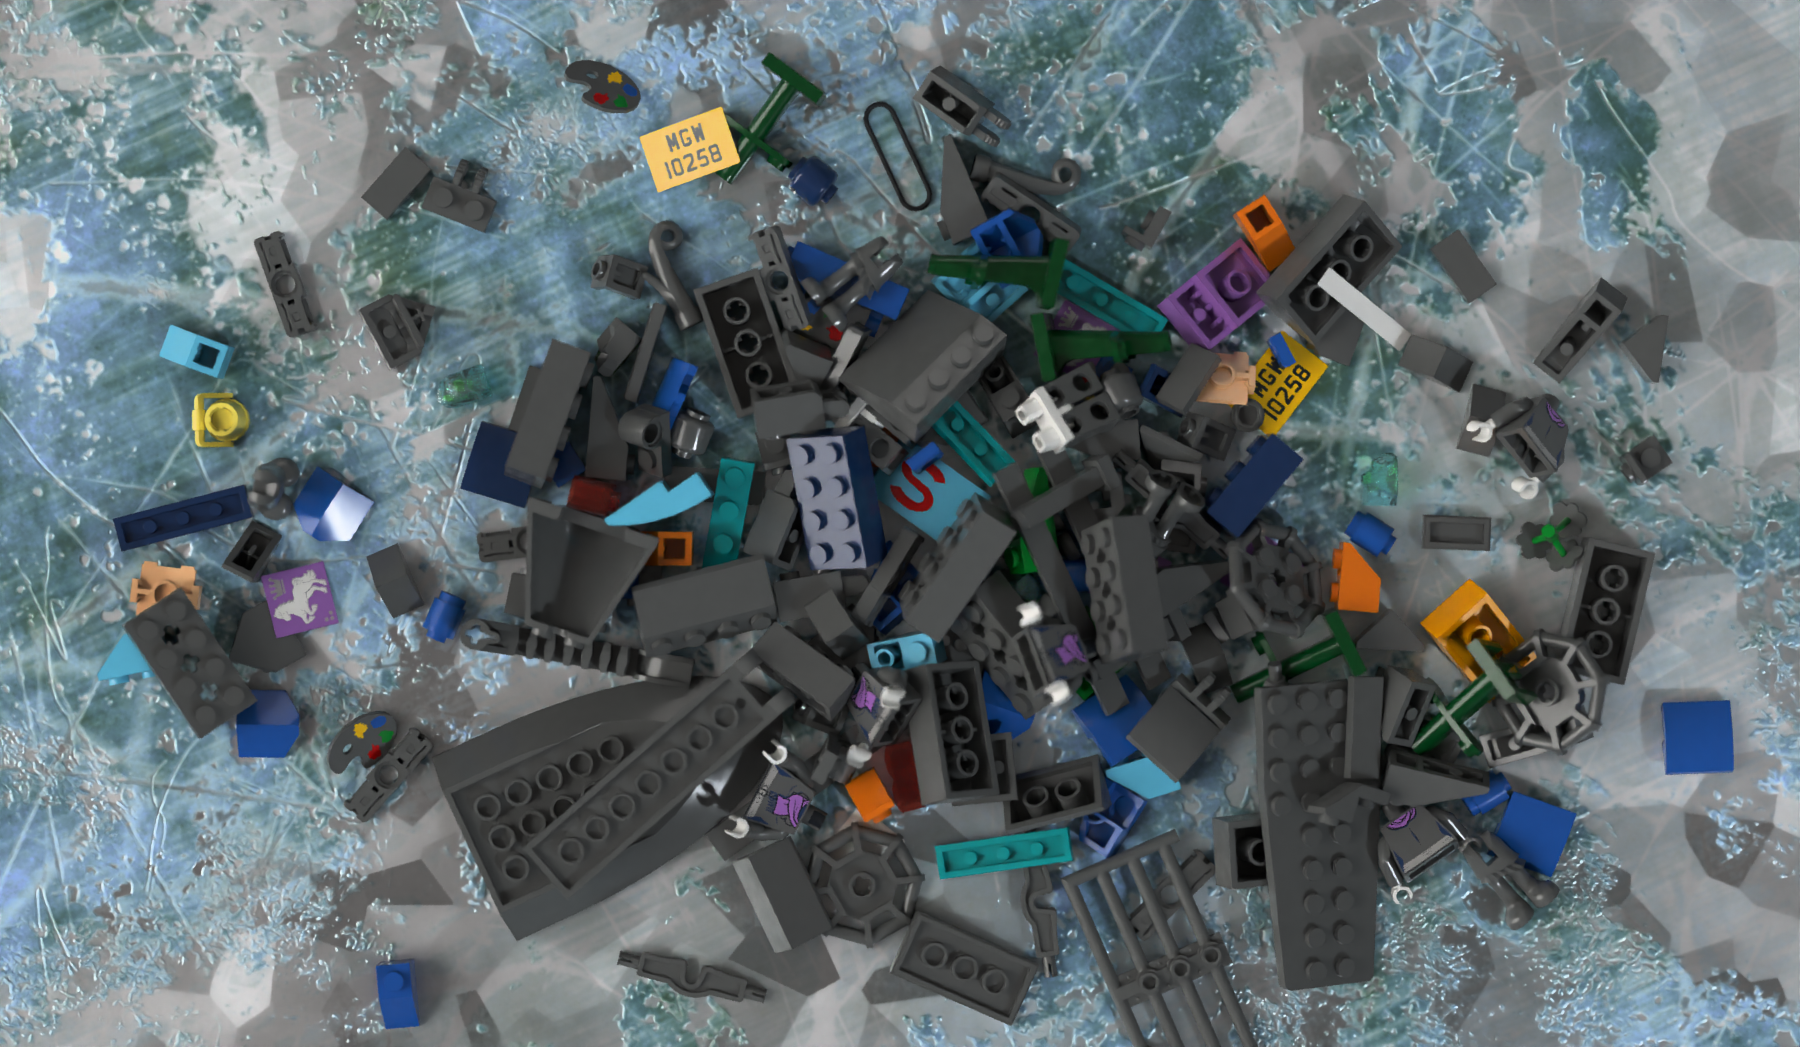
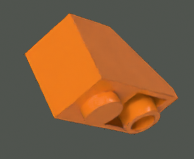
M1265 194L1233 215L1268 272L1281 265L1295 249L1283 222Z
M640 531L641 533H649L660 538L657 547L645 565H694V532Z
M1339 542V549L1334 548L1332 555V568L1337 569L1336 582H1331L1329 602H1335L1334 609L1378 613L1380 577L1351 543Z
M874 766L850 780L848 784H845L865 823L872 819L874 824H877L892 814L891 807L895 806L894 799Z

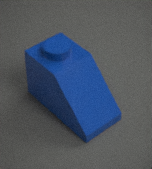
M414 958L379 962L376 965L379 1003L385 1028L420 1026Z

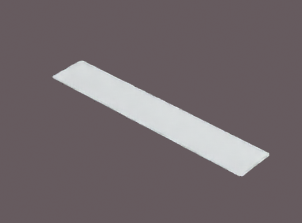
M1328 268L1318 282V285L1400 351L1410 338L1411 333L1334 270Z

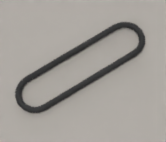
M885 102L871 104L864 112V124L901 204L910 211L925 209L932 199L931 187L895 110ZM876 107H884L891 113L925 186L927 199L920 206H911L905 201L869 124V114Z

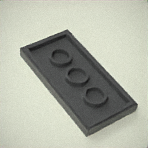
M916 910L889 972L1012 1026L1039 964Z

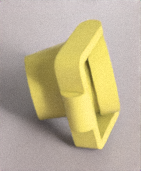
M200 393L195 396L194 410H192V431H195V443L197 446L234 447V442L231 441H236L245 435L250 424L249 412L244 404L230 399L233 398V393ZM204 398H224L211 404L207 411L204 410ZM207 428L211 436L225 442H205L204 430Z

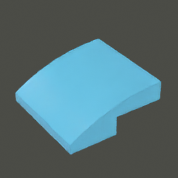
M974 241L960 255L983 254ZM935 276L930 280L945 298L982 314L990 322H993L1028 291L1026 286L1011 284L1002 289L999 283L983 281L982 286H978V289H970L971 285L965 284V279Z

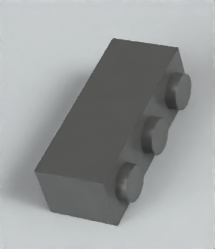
M775 621L752 648L763 660L757 666L758 669L783 687H786L791 693L830 721L847 703L856 686L854 674L849 668L841 663L836 665L827 659V654L820 647L814 644L811 646L801 640L800 634L788 625L783 627Z

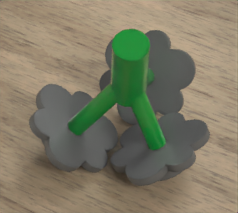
M1564 502L1556 503L1553 506L1554 514L1550 517L1552 525L1547 524L1544 526L1543 524H1538L1535 526L1532 522H1526L1521 526V534L1516 537V543L1521 546V554L1524 558L1532 559L1536 557L1541 559L1546 556L1549 567L1554 572H1558L1563 568L1571 569L1574 567L1575 562L1583 556L1584 551L1582 547L1578 546L1576 540L1571 539L1566 542L1559 540V536L1562 538H1567L1570 535L1578 537L1582 533V528L1587 524V516L1579 511V507L1575 503H1570L1569 505ZM1552 547V551L1546 555V550Z

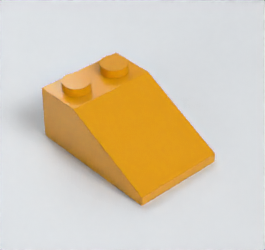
M1471 579L1466 581L1420 622V625L1470 683L1484 672L1466 647L1474 639L1479 638L1500 644L1503 649L1495 655L1498 660L1503 653H1509L1525 641L1489 594ZM1533 651L1519 661L1520 665L1523 667L1536 659V654Z

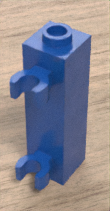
M797 241L795 248L788 246L799 282L809 277L818 281L824 280L847 263ZM858 276L853 277L833 295L840 297L859 281ZM888 280L878 293L876 291L873 292L870 300L865 295L856 303V305L871 311L865 323V326L872 330L869 336L875 338L883 317L895 322L897 321L910 289ZM801 285L803 294H804V296H805L806 290H805L804 287Z

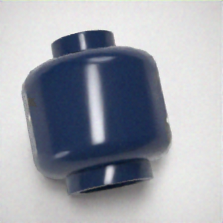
M812 156L809 159L802 157L787 176L791 180L789 183L790 191L809 206H815L820 201L827 204L839 189L834 185L838 177L837 172L817 156Z

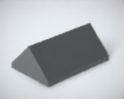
M1098 754L1016 775L1018 800L1003 801L1005 831L1007 835L1104 811L1111 806L1112 802Z
M791 836L732 862L775 953L792 950L834 927Z

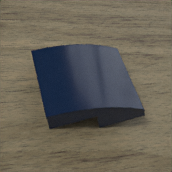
M481 421L460 489L525 508L532 485L504 475L505 465L518 432Z

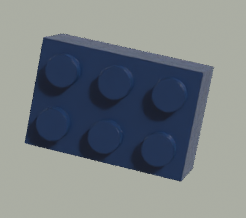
M1273 433L1266 434L1265 436L1262 434L1256 436L1246 448L1249 455L1243 463L1240 460L1236 461L1224 474V477L1228 480L1221 489L1218 486L1214 487L1204 498L1206 505L1202 510L1204 514L1231 537L1238 538L1304 460Z

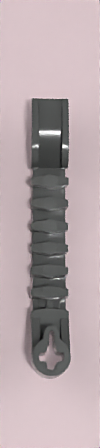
M479 618L467 621L460 630L461 642L472 650L510 656L517 654L526 656L527 659H544V662L549 663L555 661L563 663L565 666H581V669L586 670L589 668L598 669L602 673L613 672L621 677L629 675L633 676V679L690 689L695 664V659L671 654L647 658L642 648L634 649L632 646L627 645L618 646L613 645L611 642L602 643L595 641V639L590 646L585 644L583 649H578L564 644L565 637L554 633L551 639L535 635L531 633L532 629L522 628L520 625ZM476 625H480L481 632L486 635L495 636L496 639L482 638L475 644L473 643V637L468 635V630H472Z

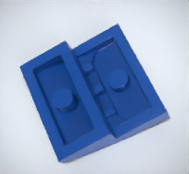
M1127 674L1119 678L1130 702L1126 706L1109 716H1105L1097 696L1094 694L1071 710L1088 739L1093 738L1109 766L1116 765L1138 750L1125 737L1152 707Z
M1730 700L1662 703L1660 708L1664 735L1662 750L1665 775L1733 773L1734 750Z
M1511 791L1501 821L1497 823L1494 834L1512 850L1518 852L1519 858L1526 860L1523 868L1551 877L1563 852L1577 814ZM1488 849L1487 855L1494 857L1496 854Z

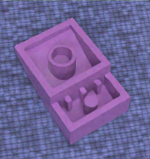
M1240 238L1158 304L1157 307L1188 345L1192 342L1206 350H1211L1265 305L1256 292L1271 274Z

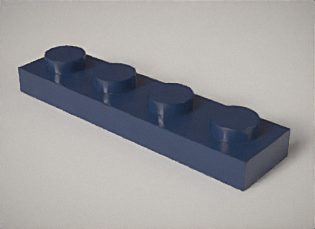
M240 485L114 518L113 522L121 552L253 518L254 514L251 505L248 503L246 485Z

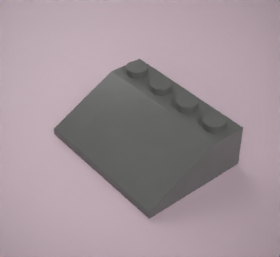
M927 290L839 376L838 380L912 441L916 442L1004 354L1007 334L982 314Z

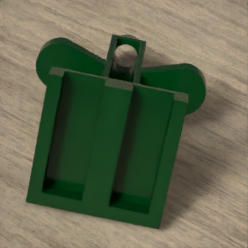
M770 52L761 63L766 69L780 78L781 81L747 129L724 113L729 129L733 127L742 134L735 144L740 163L715 172L731 185L741 174L759 147L770 155L766 161L783 172L786 167L789 169L793 163L766 144L764 140L799 94L818 107L821 106L827 97L823 91Z
M1055 238L1050 241L1047 256L937 255L931 253L927 273L935 276L965 279V284L971 285L970 289H978V286H982L983 281L1027 286L1037 296L1036 307L1049 310L1055 306L1069 240Z
M1042 312L1030 315L1043 382H1052L1063 376L1065 365L1075 359L1113 356L1115 363H1130L1131 359H1136V354L1172 351L1168 330L1162 332L1055 330L1052 313Z
M1333 607L1321 614L1331 635L1280 660L1282 675L1285 676L1286 682L1342 655L1350 673L1354 677L1367 672L1338 611ZM1256 631V635L1251 637V641L1259 656L1266 653L1269 661H1277L1264 633ZM1268 667L1229 686L1238 704L1254 697V687H1262L1264 685V682L1269 677Z
M1476 638L1466 646L1484 672L1450 703L1441 688L1431 678H1427L1428 681L1437 686L1430 703H1435L1440 712L1417 732L1412 749L1418 755L1422 756L1425 752H1430L1455 731L1461 738L1458 744L1462 751L1470 758L1474 755L1480 756L1484 752L1483 747L1465 726L1464 722L1498 693L1506 701L1529 705L1538 697L1534 691L1521 689L1517 686L1515 681L1522 674L1515 665L1501 662L1495 656L1503 649L1500 644Z

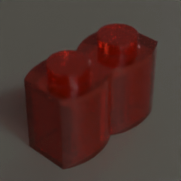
M574 475L567 500V508L609 517L611 512L618 510L622 493L616 491V484Z
M906 739L895 744L885 745V766L893 778L892 792L898 809L903 813L926 807V805H921L912 742Z

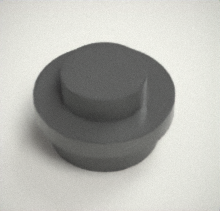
M1248 398L1247 406H1233L1231 421L1238 430L1252 432L1263 424L1265 413L1258 401Z

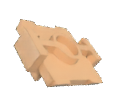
M1234 351V354L1215 353L1219 355L1222 361L1195 402L1247 406L1248 394L1254 395L1256 387V366L1249 365V355H1247V352Z
M144 561L140 579L132 578L129 602L137 603L136 615L180 587L195 609L200 610L202 586L195 585L197 574L195 567L181 565V568L158 566V562Z

